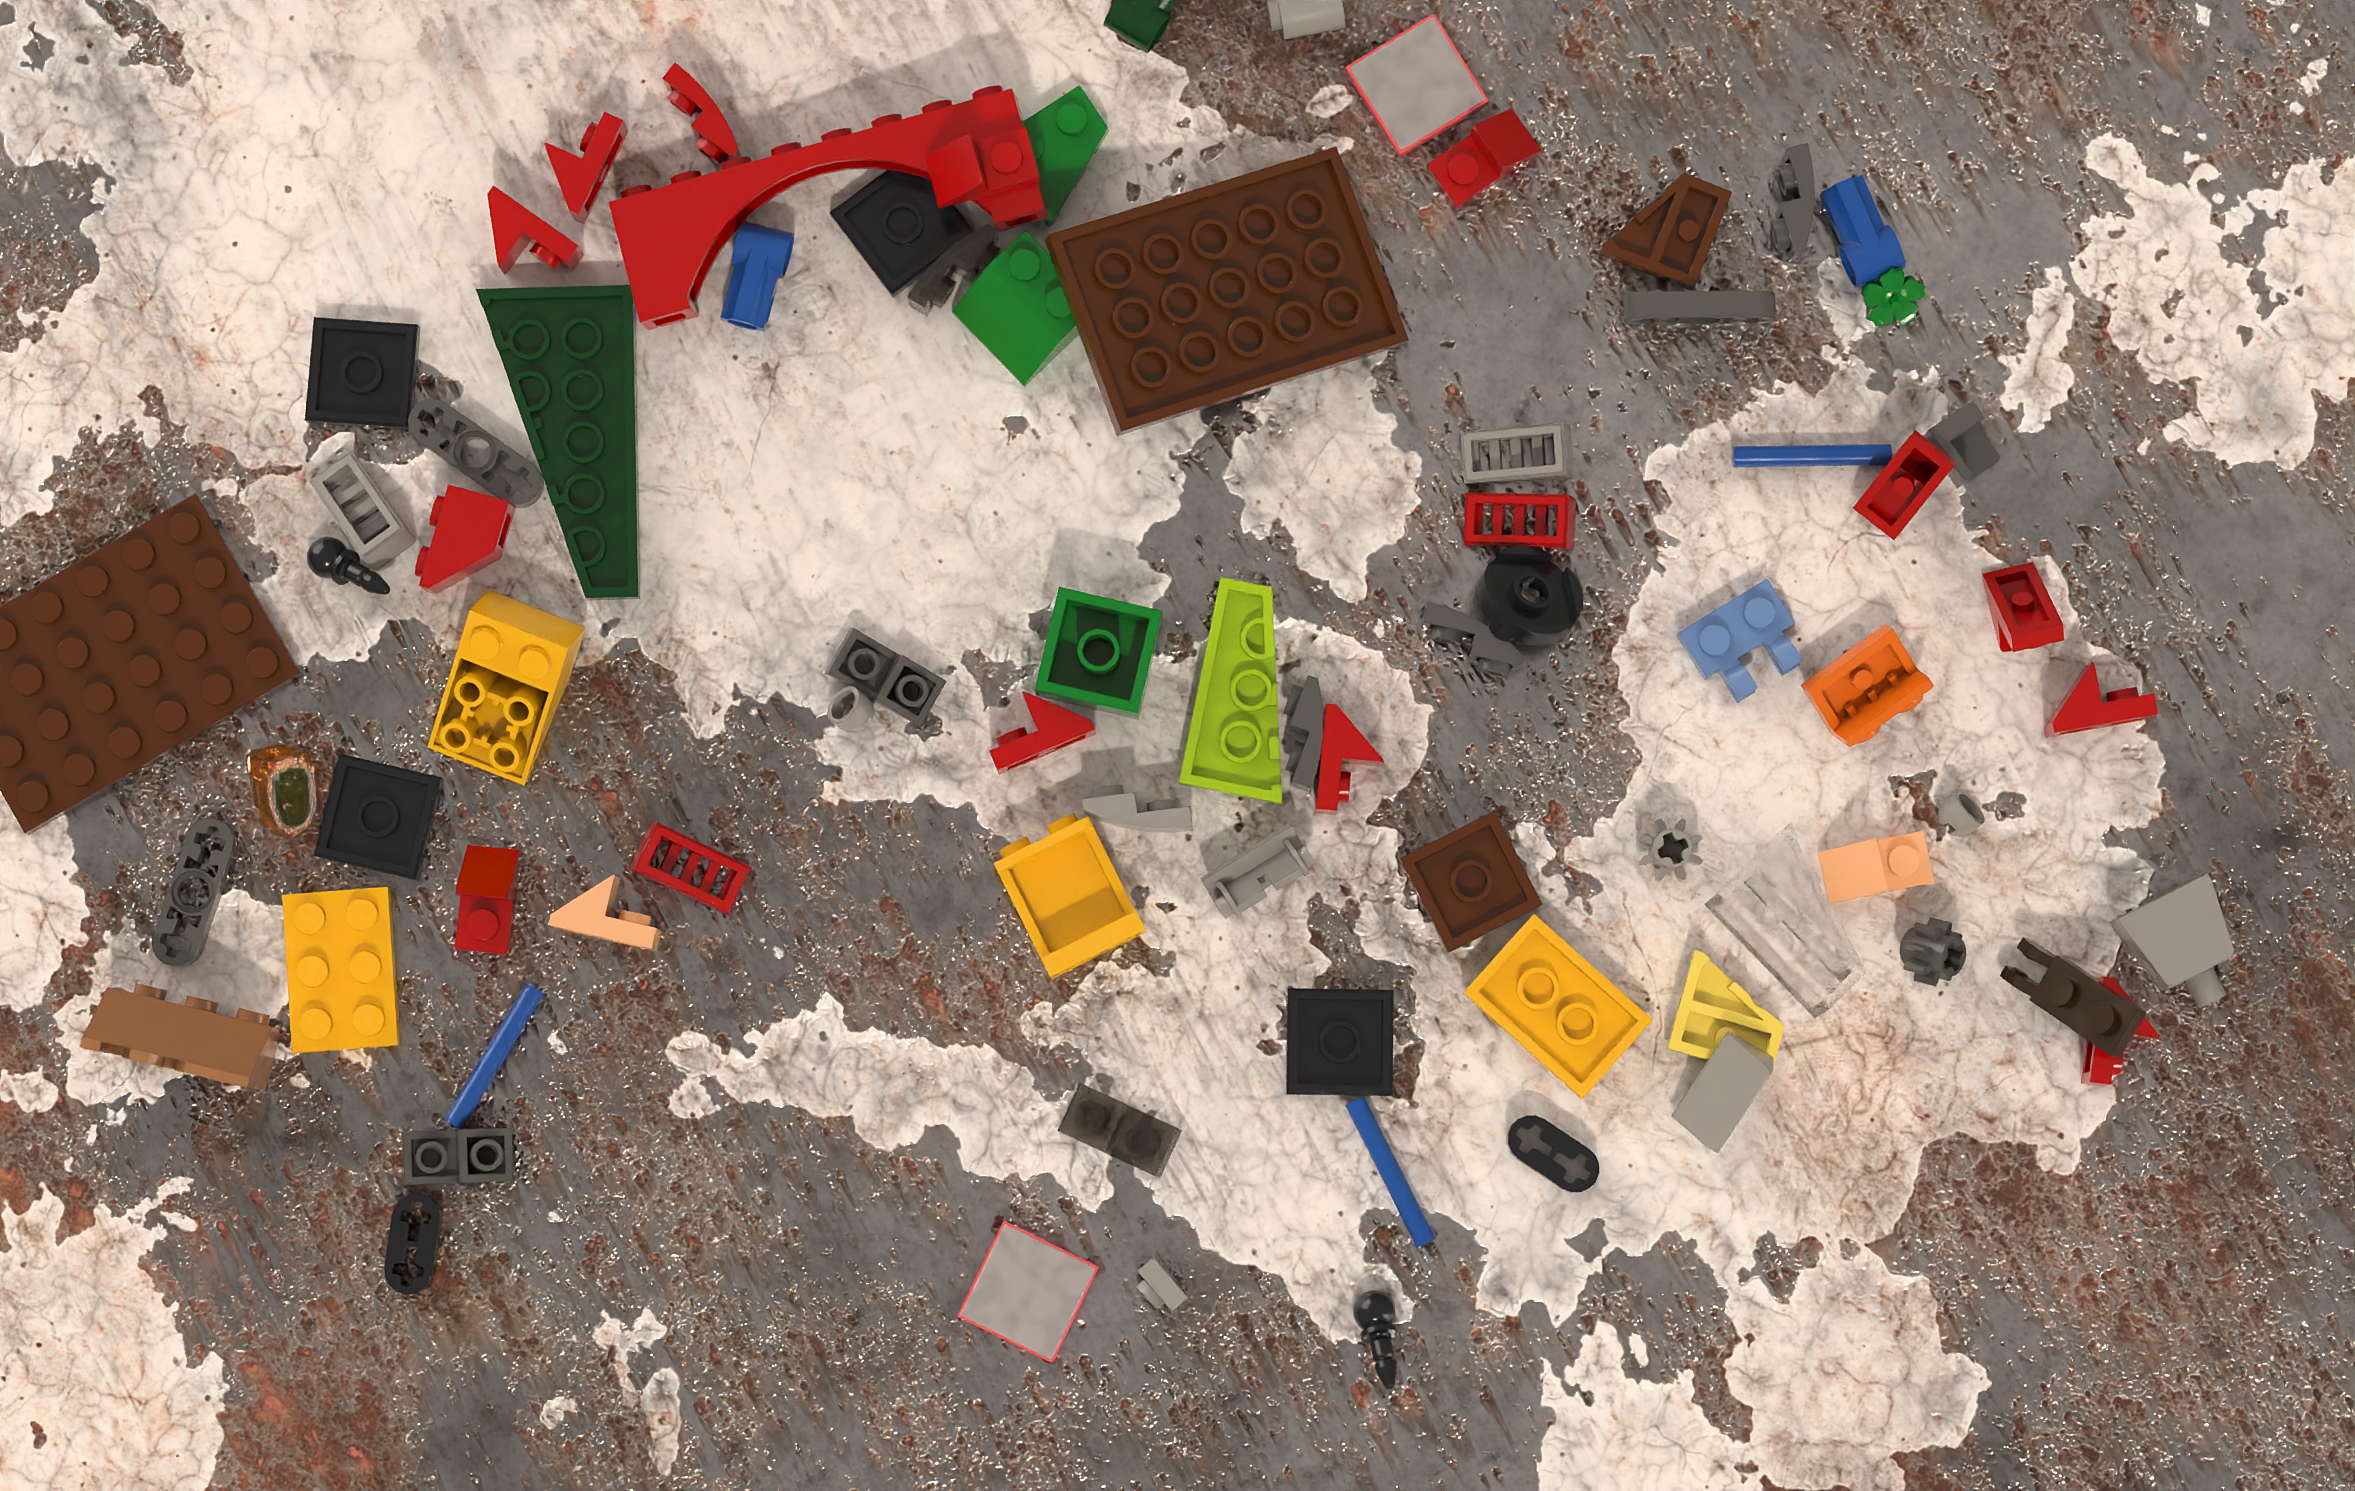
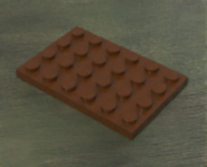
M1337 146L1051 233L1045 239L1116 436L1402 346L1409 340Z
M196 493L0 607V791L25 834L30 835L303 675L202 500Z

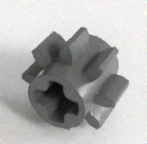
M1930 917L1927 925L1916 922L1914 927L1904 934L1900 943V958L1904 963V970L1914 972V981L1936 987L1939 979L1950 981L1953 976L1961 971L1966 960V946L1962 940V934L1951 931V922Z

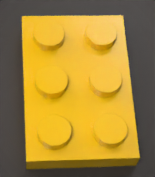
M378 887L282 895L292 1053L300 1054L401 1046L391 888Z
M1535 914L1529 918L1462 993L1580 1099L1587 1095L1653 1021Z

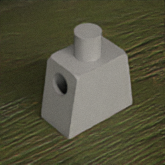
M2208 873L2196 877L2110 921L2113 930L2161 991L2185 982L2198 1009L2227 995L2213 967L2235 956V952L2212 880Z

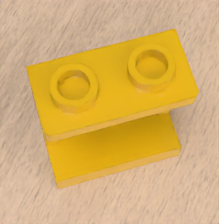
M1075 813L1048 825L1046 828L1050 835L1033 844L1030 843L1028 837H1024L1000 849L999 852L1003 859L994 863L1051 980L1146 933L1089 816L1078 821Z

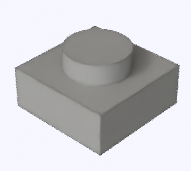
M1154 1257L1137 1271L1144 1280L1136 1287L1156 1310L1166 1304L1173 1311L1188 1298Z

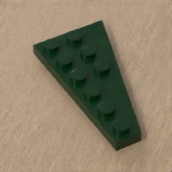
M630 285L476 289L533 452L547 486L550 500L563 531L564 539L585 598L588 601L640 599L635 302Z

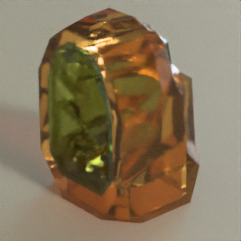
M293 744L271 745L251 750L247 755L246 770L251 780L254 806L259 809L265 827L276 836L291 837L304 831L311 823L317 806L314 769L309 751Z

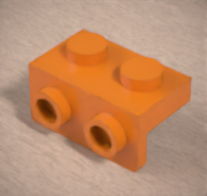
M1884 624L1802 683L1801 687L1829 732L1848 747L1873 738L1880 731L1881 725L1896 714L1907 712L1916 707L1922 701L1923 695L1931 690L1934 685L1927 675L1917 669L1895 631Z

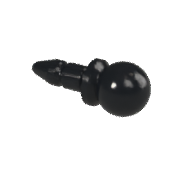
M321 537L310 545L307 551V563L311 571L317 576L331 578L333 582L339 585L351 582L369 593L389 594L390 586L380 574L360 564L359 554L353 550H347L344 543L339 539Z
M1377 1290L1367 1291L1357 1298L1353 1307V1316L1357 1325L1363 1329L1360 1333L1361 1341L1370 1343L1373 1360L1376 1361L1375 1370L1386 1389H1392L1395 1385L1397 1370L1396 1361L1393 1359L1394 1352L1391 1339L1398 1334L1397 1327L1392 1324L1395 1318V1306L1387 1294Z

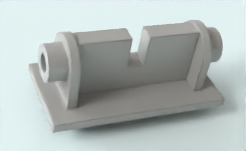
M1289 823L1200 879L1220 914L1225 919L1233 914L1238 918L1243 911L1268 897L1264 889L1273 885L1278 891L1302 875H1308L1309 871L1307 869L1316 863L1307 848L1301 843L1292 824Z

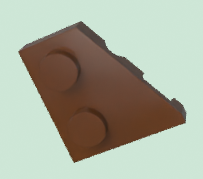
M1683 173L1653 202H1650L1637 213L1625 227L1612 238L1610 237L1603 244L1599 255L1693 291L1732 191Z

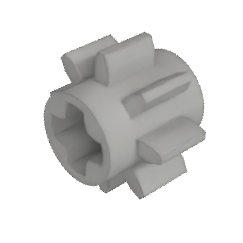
M1661 818L1655 821V829L1658 835L1655 838L1649 835H1641L1638 841L1649 847L1648 855L1639 861V865L1652 863L1658 869L1655 874V881L1657 882L1665 877L1666 872L1674 871L1676 878L1682 882L1686 879L1683 865L1686 863L1700 865L1703 861L1699 856L1692 854L1693 845L1699 843L1703 838L1701 835L1689 838L1683 832L1686 826V820L1683 818L1675 825V828L1667 829L1665 822ZM1663 837H1668L1671 844L1680 842L1683 846V851L1677 855L1678 863L1674 864L1670 857L1661 859L1658 855L1657 850L1664 845Z

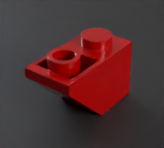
M448 484L445 497L438 495L432 507L429 523L430 526L436 528L430 547L422 546L417 558L415 576L421 577L419 586L426 592L438 594L501 559L516 508L507 500Z

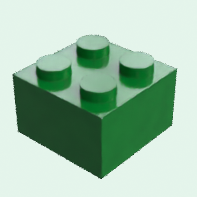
M1059 587L1035 685L1036 696L1139 720L1163 619L1162 610Z

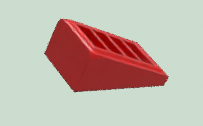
M1466 492L1463 545L1503 548L1531 546L1544 550H1574L1576 499L1570 495ZM1484 505H1493L1492 535L1483 534ZM1505 506H1514L1513 535H1504ZM1527 507H1535L1534 536L1526 535ZM1549 508L1557 509L1556 536H1547Z
M651 822L629 866L630 871L729 915L751 868L658 822ZM663 839L669 842L670 845L659 868L656 869L650 866ZM683 848L689 851L690 854L679 877L675 878L670 875V872ZM701 858H705L710 862L697 888L689 883ZM722 866L729 869V873L718 896L715 897L709 894V891Z

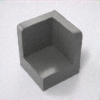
M1971 401L1945 418L1923 435L1957 462L1947 474L1957 489L2000 460V455L1979 426V423L1985 417L1974 401Z

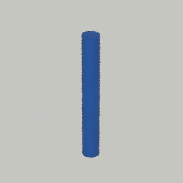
M1891 444L1733 446L1732 451L1733 467L1887 465L1892 459Z
M526 982L444 1120L459 1129L464 1128L543 997L544 992Z
M1363 1096L1345 1105L1416 1247L1418 1248L1436 1239L1365 1097Z

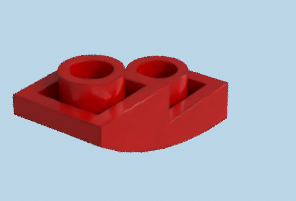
M674 62L662 78L667 90L671 92L667 100L690 118L695 112L700 114L691 125L695 137L699 139L695 147L718 165L724 159L730 160L741 157L733 133L715 102L689 73Z

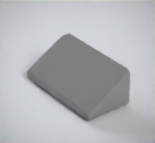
M1727 1031L1672 1113V1117L1707 1148L1718 1153L1772 1074L1774 1057Z

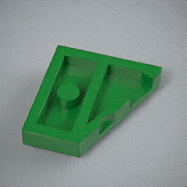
M1080 85L1024 120L1025 127L1029 132L1041 178L1040 184L1050 217L1043 220L1047 227L1056 222L1059 212L1073 188H1076L1086 171L1087 164L1093 154L1098 151L1108 134L1107 125Z

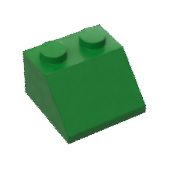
M1026 230L984 269L952 310L956 318L1024 387L1079 335L1050 254Z

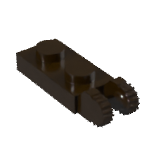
M2023 937L2017 949L2025 957L2045 966L2048 970L2039 984L2029 978L2022 970L2008 965L2004 967L2000 977L2016 989L2031 996L2029 999L2031 1002L2110 1056L2120 1058L2147 1012L2067 958L2055 956L2034 941Z

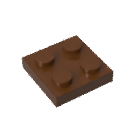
M1495 811L1399 859L1447 954L1543 905Z

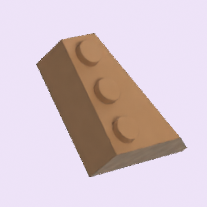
M136 983L133 993L110 987L106 988L81 1040L80 1048L120 1055L123 1058L171 1068L187 1074L266 1091L282 1029L267 1026L270 1015L238 1008L237 1016L233 1018L217 1014V1002L187 995L184 1006L165 1001L167 990Z

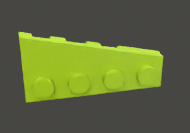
M1220 577L1179 785L1282 805L1272 587Z

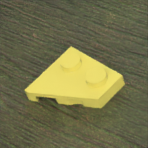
M1695 950L1693 951L1666 1049L1708 1061L1727 1031H1730L1773 1056L1774 1067L1785 1026L1766 1009L1759 1006L1739 984L1732 981L1714 965L1705 953Z

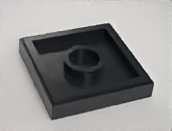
M886 170L829 212L832 219L892 298L976 237V233L955 205L939 209L931 180L900 171Z
M314 317L305 421L312 424L409 430L408 419L414 407L420 326L418 324Z
M339 753L314 856L419 881L444 779Z
M1288 988L1286 1095L1393 1096L1394 990Z

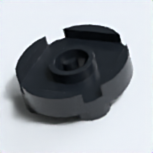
M1513 546L1498 553L1496 558L1485 568L1477 585L1479 605L1485 617L1489 620L1490 632L1501 641L1515 640L1523 644L1535 646L1563 641L1583 609V592L1575 574L1568 567L1563 572L1557 565L1550 562L1553 557L1552 554L1536 547ZM1523 588L1529 589L1530 595L1540 598V601L1533 603L1524 598L1521 594Z

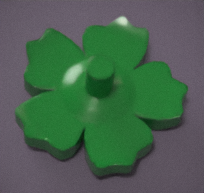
M1890 267L1886 272L1879 275L1880 282L1868 281L1865 283L1861 294L1864 297L1865 305L1870 307L1867 317L1876 327L1882 324L1890 325L1893 322L1894 315L1903 326L1915 321V313L1919 309L1916 300L1926 296L1923 282L1916 280L1912 275L1905 277L1901 267Z

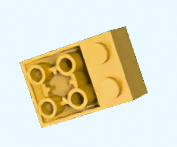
M488 589L469 611L427 748L525 786L571 675L586 627Z

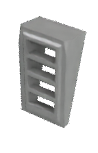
M1564 422L1460 431L1464 484L1573 477L1574 475L1570 425ZM1553 437L1555 465H1546L1544 438ZM1523 439H1531L1533 467H1524ZM1501 440L1510 441L1511 469H1503ZM1489 441L1490 470L1481 471L1479 442Z
M353 451L347 453L309 481L361 559L373 570L382 568L416 542L415 537ZM356 475L359 481L334 497L331 492ZM368 493L370 496L348 513L344 511L346 507L364 494ZM377 511L381 512V516L360 531L357 529L356 526Z

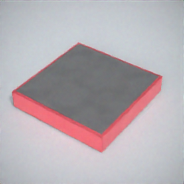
M1435 14L1430 15L1345 67L1346 74L1399 158L1485 107L1489 102Z
M1003 1221L957 1317L1053 1363L1099 1266L1013 1224Z

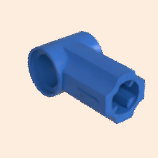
M1863 175L1836 183L1821 192L1820 198L1840 242L1838 250L1841 262L1850 282L1855 288L1865 285L1868 281L1879 279V275L1886 272L1890 267L1905 268V258L1900 243L1889 225L1884 226Z
M747 221L741 222L732 252L731 266H734L720 317L722 321L737 327L765 332L779 278H784L789 265L794 244V233Z

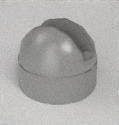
M848 686L841 689L832 698L827 716L829 721L840 729L857 733L867 728L864 724L869 717L873 719L874 705L864 693L853 686Z
M1956 790L1940 805L1937 814L1940 826L1948 822L1950 823L1951 827L1947 833L1951 836H1965L1972 833L1985 822L1980 807L1962 790Z

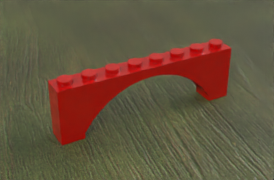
M1000 85L985 87L973 92V99L954 105L952 100L935 101L921 108L922 114L902 119L901 114L882 116L871 122L872 128L852 133L850 128L836 129L821 136L822 142L805 147H802L800 142L787 143L771 150L772 156L756 161H752L749 156L737 157L723 162L720 165L721 170L702 176L701 171H688L673 176L670 179L671 185L653 190L650 185H639L623 190L620 193L621 199L608 203L640 323L648 330L698 317L696 302L705 279L719 253L739 229L741 222L746 221L755 211L791 187L824 174L855 169L900 171L931 180L925 156L964 135L971 134L974 140H979L1025 127L1019 102L1013 89L1003 91ZM1040 181L971 200L992 216L999 232L1050 218Z

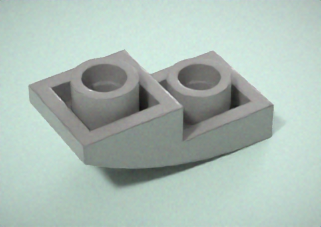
M1123 785L1093 788V798L1082 799L1084 814L1117 827L1164 833L1193 831L1190 806L1179 807L1178 799L1148 802V812L1137 813L1135 792L1124 793Z

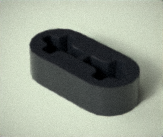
M1527 1115L1517 1119L1509 1127L1506 1135V1144L1509 1152L1518 1161L1560 1189L1567 1192H1582L1589 1189L1596 1182L1599 1175V1162L1596 1155L1589 1148L1547 1120L1536 1115ZM1534 1125L1539 1126L1542 1129L1539 1135L1540 1140L1552 1148L1548 1156L1534 1148L1529 1150L1527 1154L1523 1153L1519 1149L1522 1140L1516 1135L1520 1128L1530 1130ZM1558 1152L1571 1160L1575 1159L1579 1154L1586 1159L1583 1168L1589 1172L1588 1177L1585 1180L1575 1178L1571 1183L1567 1182L1564 1179L1567 1170L1554 1161V1157Z
M409 1194L399 1200L392 1213L384 1271L389 1286L402 1294H415L426 1290L433 1282L436 1273L443 1225V1211L439 1203L431 1196ZM416 1202L423 1203V1212L431 1214L430 1224L420 1226L418 1241H411L413 1226L411 1222L404 1221L405 1211L414 1210ZM410 1246L417 1247L415 1264L424 1267V1273L422 1277L413 1278L411 1286L405 1285L404 1275L396 1274L397 1264L407 1262Z

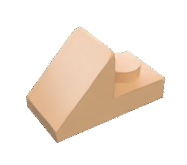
M1924 831L1879 840L1875 838L1818 852L1828 904L1934 883Z
M616 875L610 876L552 913L548 923L549 926L556 929L656 952L662 932L655 927L649 926L651 917L647 915L620 910L618 919L611 918L620 878Z

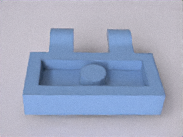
M1768 579L1677 634V638L1703 679L1706 680L1718 672L1737 703L1754 694L1758 688L1750 673L1740 663V658L1763 645L1781 676L1800 666V662L1803 661L1795 646L1783 633L1793 627L1795 621Z

